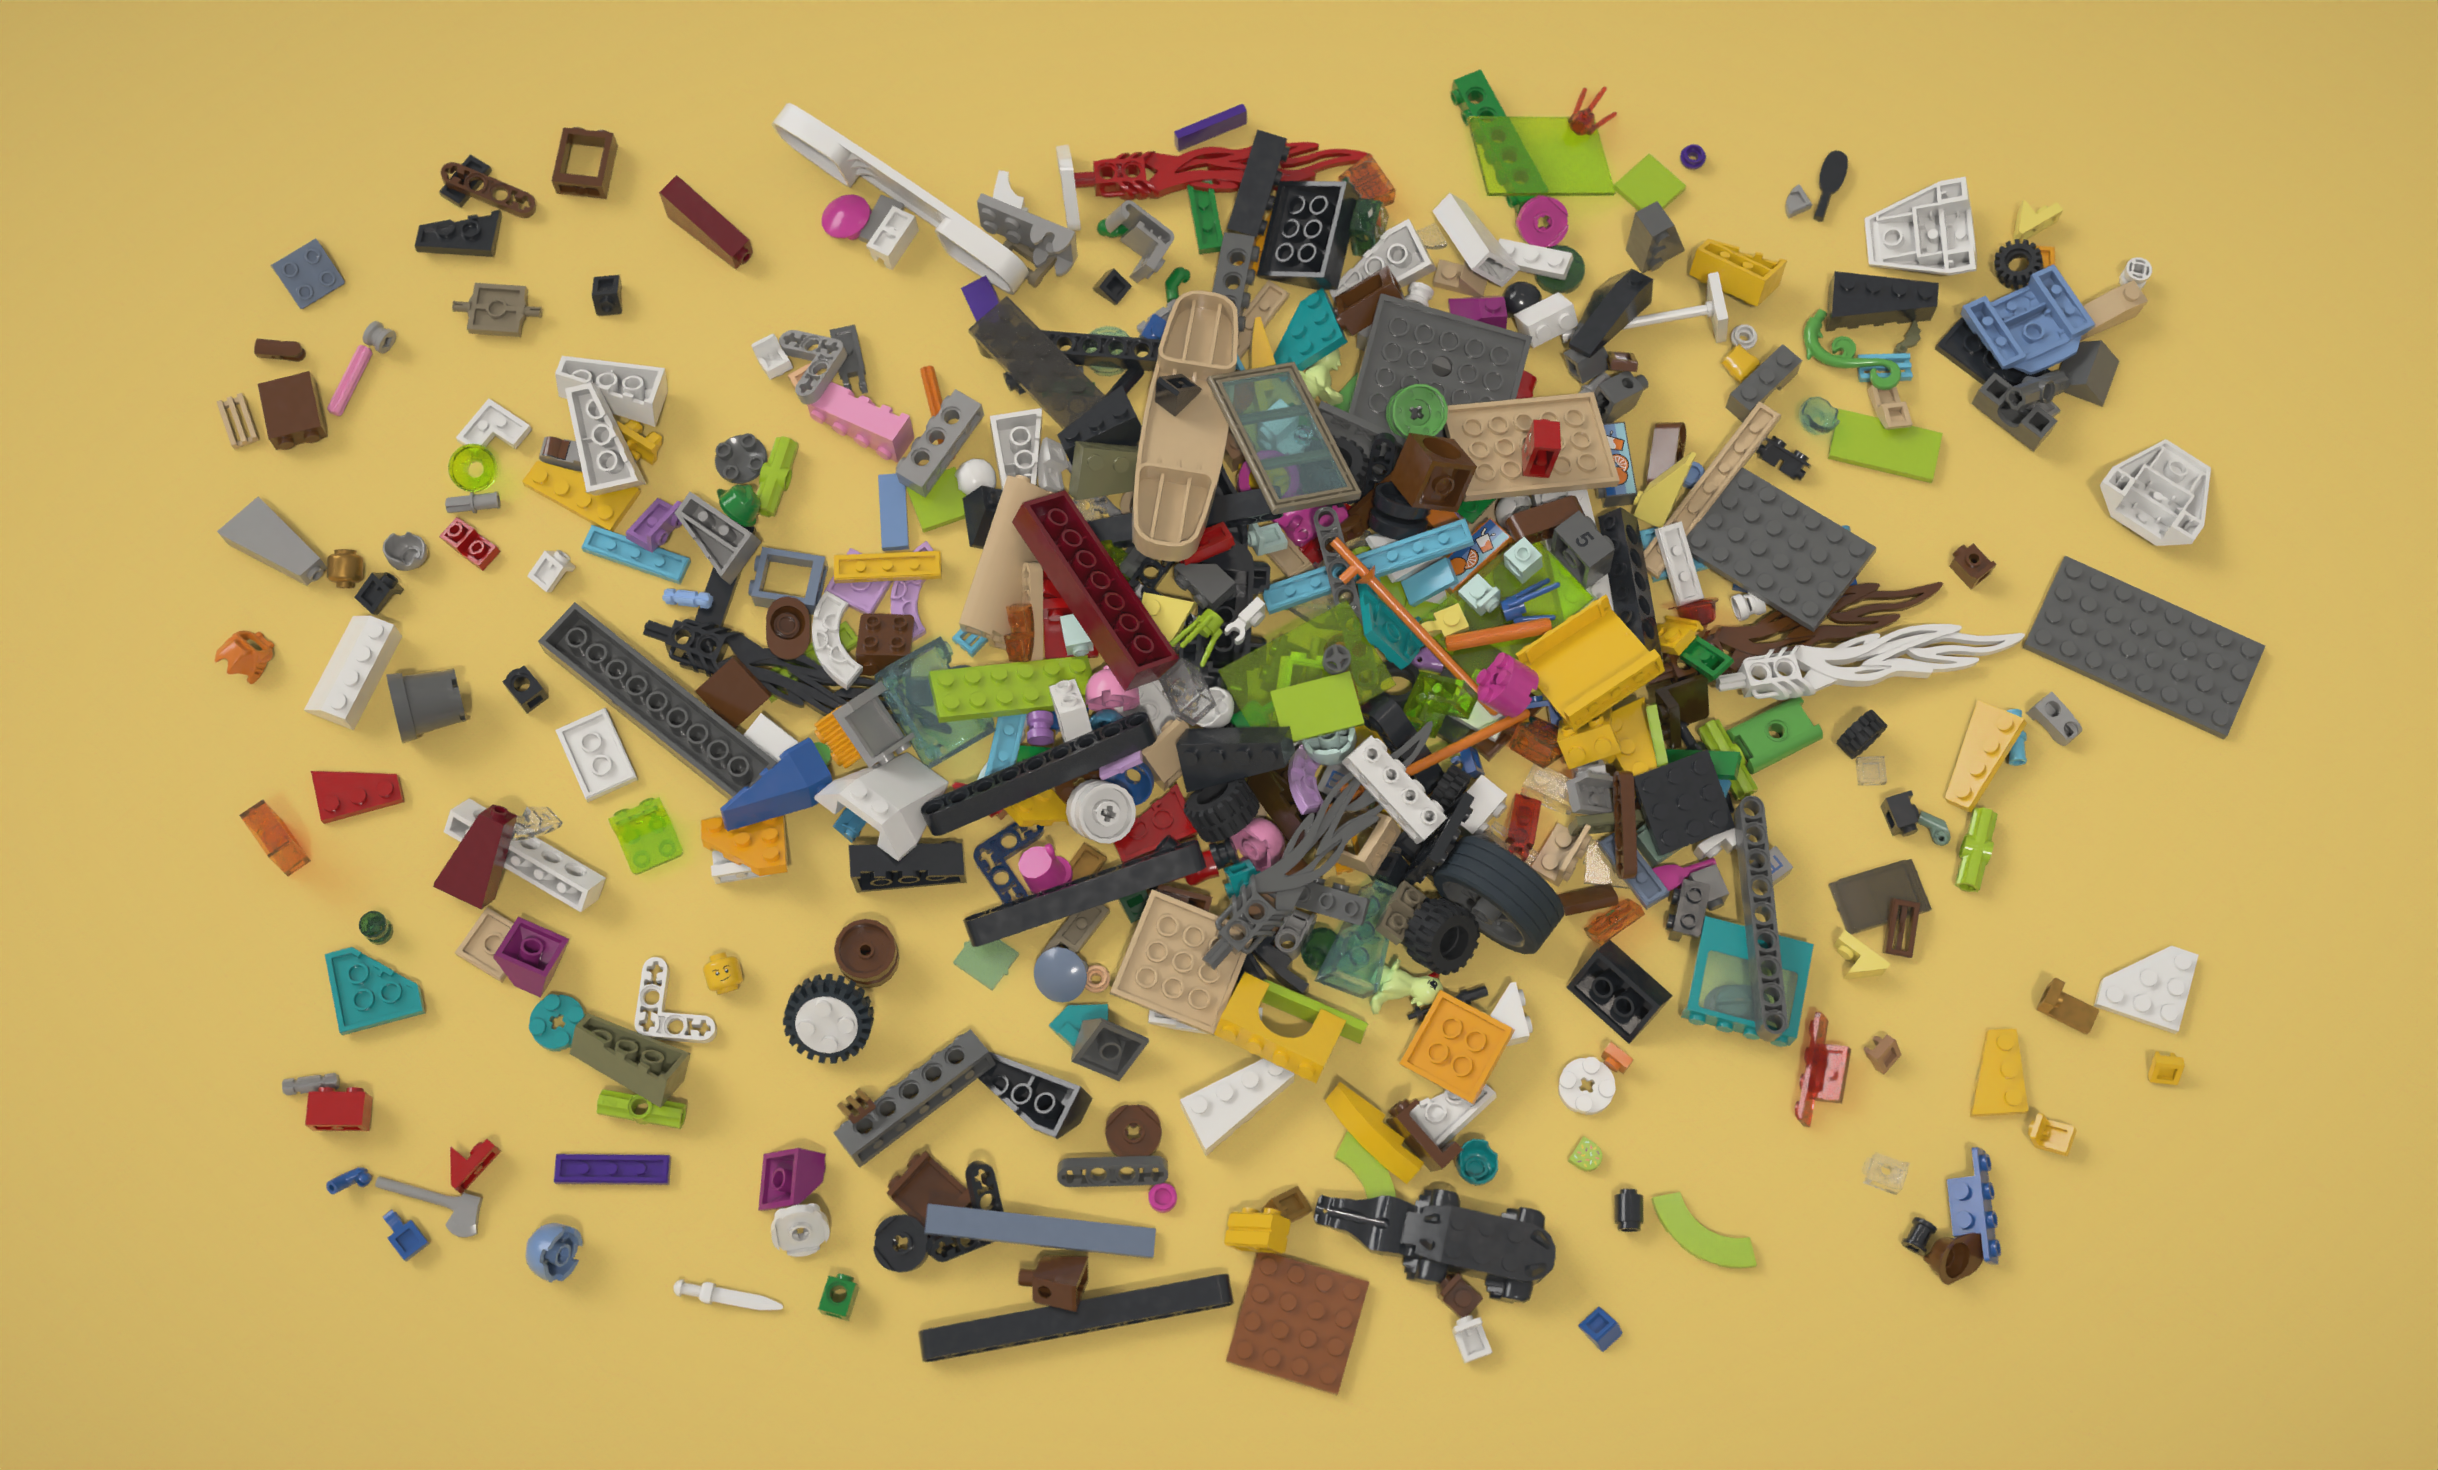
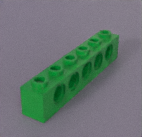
M1477 70L1453 80V88L1450 92L1451 99L1455 106L1458 105L1460 107L1464 124L1466 126L1469 125L1473 131L1472 136L1475 144L1481 146L1487 166H1491L1495 172L1494 177L1497 185L1503 187L1506 192L1505 196L1508 205L1511 208L1514 207L1518 215L1520 209L1528 200L1538 195L1547 196L1548 191L1482 70ZM1482 121H1488V122H1490V123H1489V124H1485V123H1482ZM1498 141L1502 144H1495L1493 142ZM1503 162H1511L1512 164L1507 165ZM1515 182H1521L1524 185H1517Z

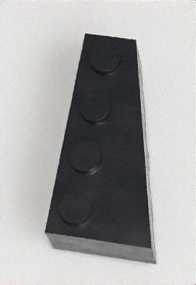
M1835 271L1829 285L1826 331H1835L1836 328L1843 327L1854 329L1862 325L1871 324L1873 326H1883L1884 323L1890 322L1902 324L1911 323L1914 320L1916 322L1930 321L1938 305L1939 283Z
M1290 727L1186 729L1176 744L1187 793L1284 768L1295 752Z
M944 841L940 844L919 843L900 861L894 859L877 845H849L850 877L857 893L967 883L963 844L956 841Z

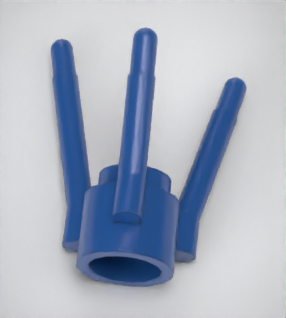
M1546 578L1500 601L1506 621L1513 620L1515 624L1543 618L1555 620V615L1522 616V614L1526 613L1524 602L1560 587V583L1556 582L1541 588L1550 582V579Z

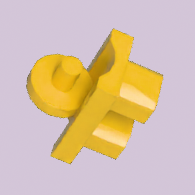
M630 419L625 424H622L618 421L617 425L634 460L638 461L641 458L653 465L657 461V451L662 446V437L653 431L644 438L640 435L643 432V426L640 422Z

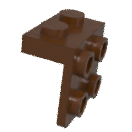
M861 615L856 647V662L863 666V672L860 675L912 677L911 647L914 630V617L912 615Z

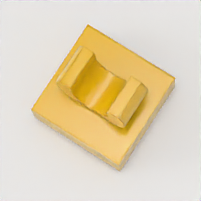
M2156 1051L2148 1072L2149 1082L2178 1085L2185 1067L2183 1057H2176L2175 1053L2164 1056L2160 1055L2159 1051Z

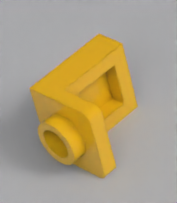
M2038 1113L2036 1120H2032L2029 1125L2028 1136L2035 1148L2068 1156L2077 1130L2074 1126L2048 1120L2045 1114Z

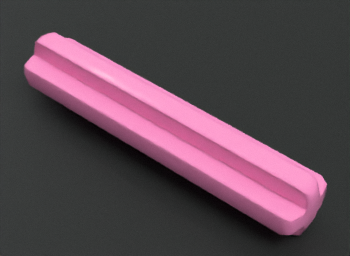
M363 345L357 347L327 407L329 413L335 416L342 415L372 355L370 348Z

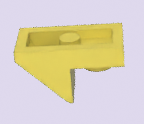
M2023 200L2017 212L2013 243L2015 244L2014 239H2019L2020 243H2022L2024 239L2028 240L2057 223L2063 212L2058 202L2050 207L2045 205L2035 213L2027 201Z
M1844 930L1833 945L1843 958L1847 960L1852 959L1856 962L1843 979L1880 976L1890 965L1889 962L1846 930Z

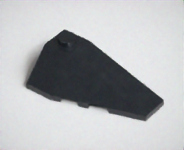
M1630 269L1604 282L1594 291L1570 340L1569 348L1591 358L1652 303L1653 279L1634 269Z
M990 1052L996 1065L978 1079L1033 1130L1059 1139L1081 1124L1093 1099L1081 1086Z

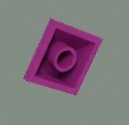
M1494 295L1448 299L1449 312L1500 328H1507V310L1504 296Z
M518 917L493 958L515 987L541 998L554 976L569 939Z
M802 1148L764 1154L758 1210L768 1211L799 1205L823 1183L826 1154Z

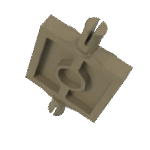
M475 283L473 295L469 302L453 301L452 304L453 312H468L467 330L469 334L521 337L522 325L526 316L542 317V307L527 306L528 289L526 286Z

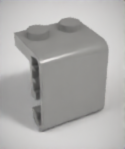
M1127 200L1106 218L1105 226L1109 233L1121 224L1129 229L1123 234L1120 241L1142 257L1129 276L1138 283L1143 278L1149 279L1154 272L1157 273L1165 262L1162 257L1173 242L1174 234L1169 228L1133 201Z

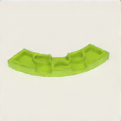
M1346 1132L1335 1159L1346 1165L1356 1175L1364 1187L1367 1199L1381 1195L1396 1197L1388 1170L1365 1150L1351 1133Z
M1681 1192L1657 1196L1651 1199L1664 1229L1691 1255L1720 1267L1752 1268L1757 1266L1750 1237L1731 1238L1708 1230L1691 1215L1682 1199Z

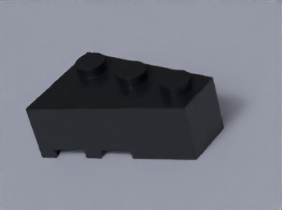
M1121 385L1057 435L1072 465L1076 441L1131 446L1140 441L1142 426Z

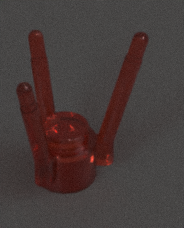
M1606 86L1602 87L1587 109L1580 110L1587 92V88L1584 87L1582 89L1573 114L1568 119L1570 128L1575 134L1591 136L1596 129L1617 116V112H1613L1597 123L1594 121L1595 115L1592 111L1607 91Z

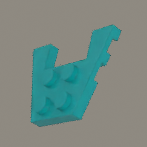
M1357 583L1364 636L1371 645L1376 646L1385 655L1389 662L1394 663L1402 670L1413 661L1424 644L1378 598V595L1368 584ZM1419 616L1415 618L1420 624L1424 623Z

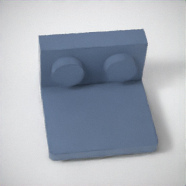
M316 238L271 265L300 309L305 308L345 283Z

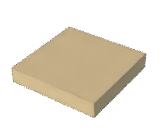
M486 907L455 951V954L502 983L507 975L493 957L514 923Z

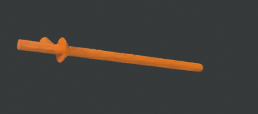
M1336 537L1330 545L1350 565L1338 578L1346 585L1358 574L1360 578L1356 583L1368 584L1492 716L1498 715V712L1478 700L1479 686L1375 577V565L1368 569Z
M1525 709L1521 714L1513 718L1507 716L1410 764L1406 768V773L1411 777L1529 718V709ZM1346 783L1343 787H1341V793L1349 785V783ZM1362 784L1348 805L1357 800L1366 790ZM1330 804V805L1328 806L1326 812L1329 810V808L1332 806V804Z

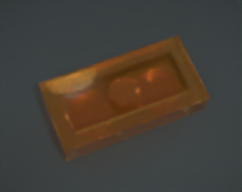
M1627 898L1619 901L1618 905H1615L1613 909L1604 915L1596 917L1590 925L1584 928V931L1588 938L1603 945L1644 916L1645 913L1641 905Z

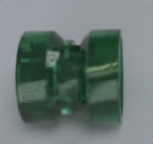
M369 911L360 918L359 930L372 944L382 945L392 938L393 926L382 913Z

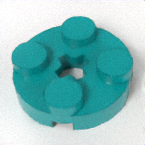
M549 994L533 1009L530 1016L529 1030L536 1042L543 1048L554 1052L561 1051L568 1047L571 1048L575 1026L586 1014L582 1006L574 998L567 995ZM562 1016L565 1026L563 1028L558 1026L556 1030L552 1029L554 1025L552 1023L553 1019Z

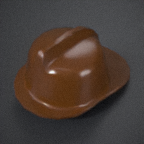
M781 597L775 600L767 611V646L774 655L781 659H796L804 654L809 645V612L804 603L797 598Z
M1975 1232L1958 1238H1940L1934 1243L1931 1251L1924 1255V1261L1930 1264V1268L1939 1275L1942 1283L1952 1284L1971 1275L1981 1265L1984 1259L1982 1238L1980 1234Z

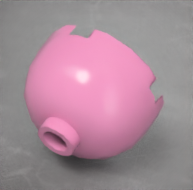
M1108 665L1104 666L1103 670L1096 672L1088 680L1085 700L1090 710L1098 712L1104 709L1114 710V707H1123V711H1129L1140 704L1138 687L1124 691Z
M1253 818L1244 829L1231 836L1236 850L1239 849L1240 853L1244 856L1240 861L1249 859L1255 866L1256 871L1260 870L1262 872L1280 861L1285 850L1283 833L1276 824L1264 818Z

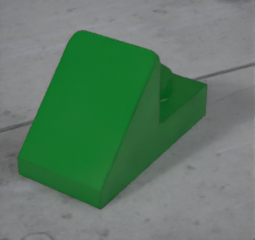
M1698 635L1679 655L1682 661L1699 671L1700 674H1703L1707 678L1708 683L1716 680L1734 663L1733 658Z

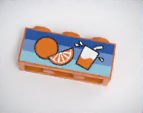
M1491 518L1485 523L1478 525L1471 535L1474 541L1473 546L1453 552L1447 557L1451 561L1458 583L1449 587L1446 591L1457 602L1462 600L1458 591L1477 574L1483 579L1486 578L1504 561V553L1515 545L1512 537Z

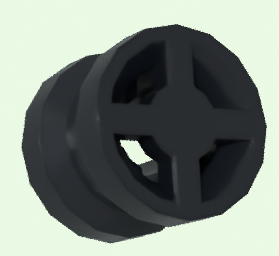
M1231 837L1219 844L1215 842L1209 844L1218 870L1224 868L1228 863L1236 864L1240 862Z

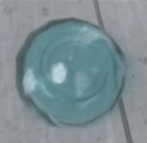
M1810 397L1799 409L1801 425L1804 430L1813 435H1825L1834 430L1840 423V420H1837L1838 409L1832 407L1822 397Z

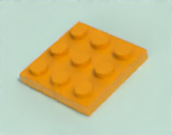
M1440 990L1399 1064L1474 1105L1515 1030Z

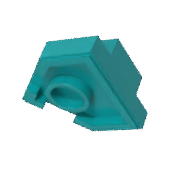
M1108 1004L1068 1005L1049 1024V1028L1074 1050L1082 1021L1097 1018L1108 1021Z

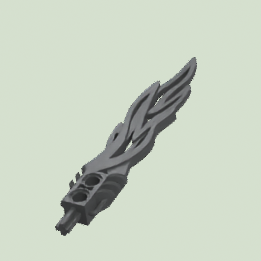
M1429 721L1408 742L1390 756L1393 759H1397L1418 742L1413 753L1402 763L1407 768L1424 747L1431 733L1433 722ZM1350 771L1326 796L1315 818L1314 813H1311L1300 824L1288 842L1281 860L1255 876L1252 874L1249 878V885L1246 888L1245 884L1240 887L1239 896L1236 898L1234 894L1231 897L1230 906L1215 922V926L1219 930L1215 936L1219 941L1202 958L1207 966L1215 970L1231 951L1235 955L1240 950L1244 954H1250L1265 937L1273 936L1276 933L1272 931L1274 927L1282 926L1285 921L1281 920L1295 912L1292 910L1304 887L1327 873L1339 860L1347 842L1379 819L1376 815L1384 809L1380 804L1370 811L1349 820L1335 831L1344 812H1357L1377 801L1374 797L1371 798V794L1366 789L1357 800L1348 805L1361 785ZM1352 780L1350 784L1342 791V793L1334 801L1329 810L1326 812L1331 800L1336 795V793L1341 789V787H1343L1346 783ZM1304 831V838L1294 848L1299 835ZM1324 834L1315 851L1314 857L1316 858L1299 872L1287 877L1284 876ZM1338 845L1330 858L1320 868L1314 870L1318 862ZM1276 893L1275 908L1259 894ZM1257 906L1260 908L1262 918L1259 920L1252 919L1248 913L1249 907ZM1230 914V920L1223 927L1221 923ZM1231 927L1241 928L1243 931L1242 940L1232 939L1229 933ZM1251 938H1257L1249 948L1244 947Z

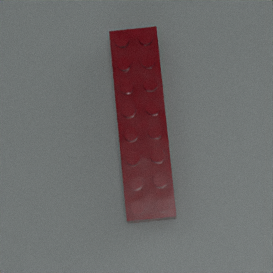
M1066 490L1023 502L1012 521L1013 525L1124 691L1167 677L1179 660L1178 655Z

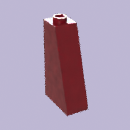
M676 175L659 192L667 217L734 269H737L741 264H745L750 259L753 252L750 240L679 176Z
M494 804L481 812L435 880L433 887L479 909H483L494 901L518 815L509 812L503 806Z

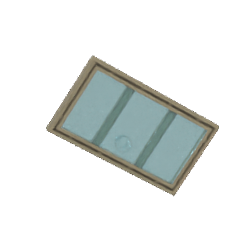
M1295 362L1212 375L1207 378V382L1273 515L1360 499L1361 491Z

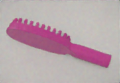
M1714 858L1683 868L1674 864L1656 867L1652 870L1668 891H1671L1680 886L1683 879L1688 878L1690 873L1716 864Z

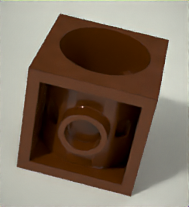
M1409 433L1390 480L1412 507L1458 512L1477 466L1452 438Z

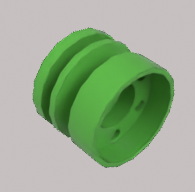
M1414 384L1398 390L1390 398L1386 407V420L1390 430L1406 439L1409 433L1435 436L1443 429L1447 421L1448 407L1445 398L1436 388L1427 384ZM1418 408L1417 414L1420 417L1411 419L1412 413L1409 410Z

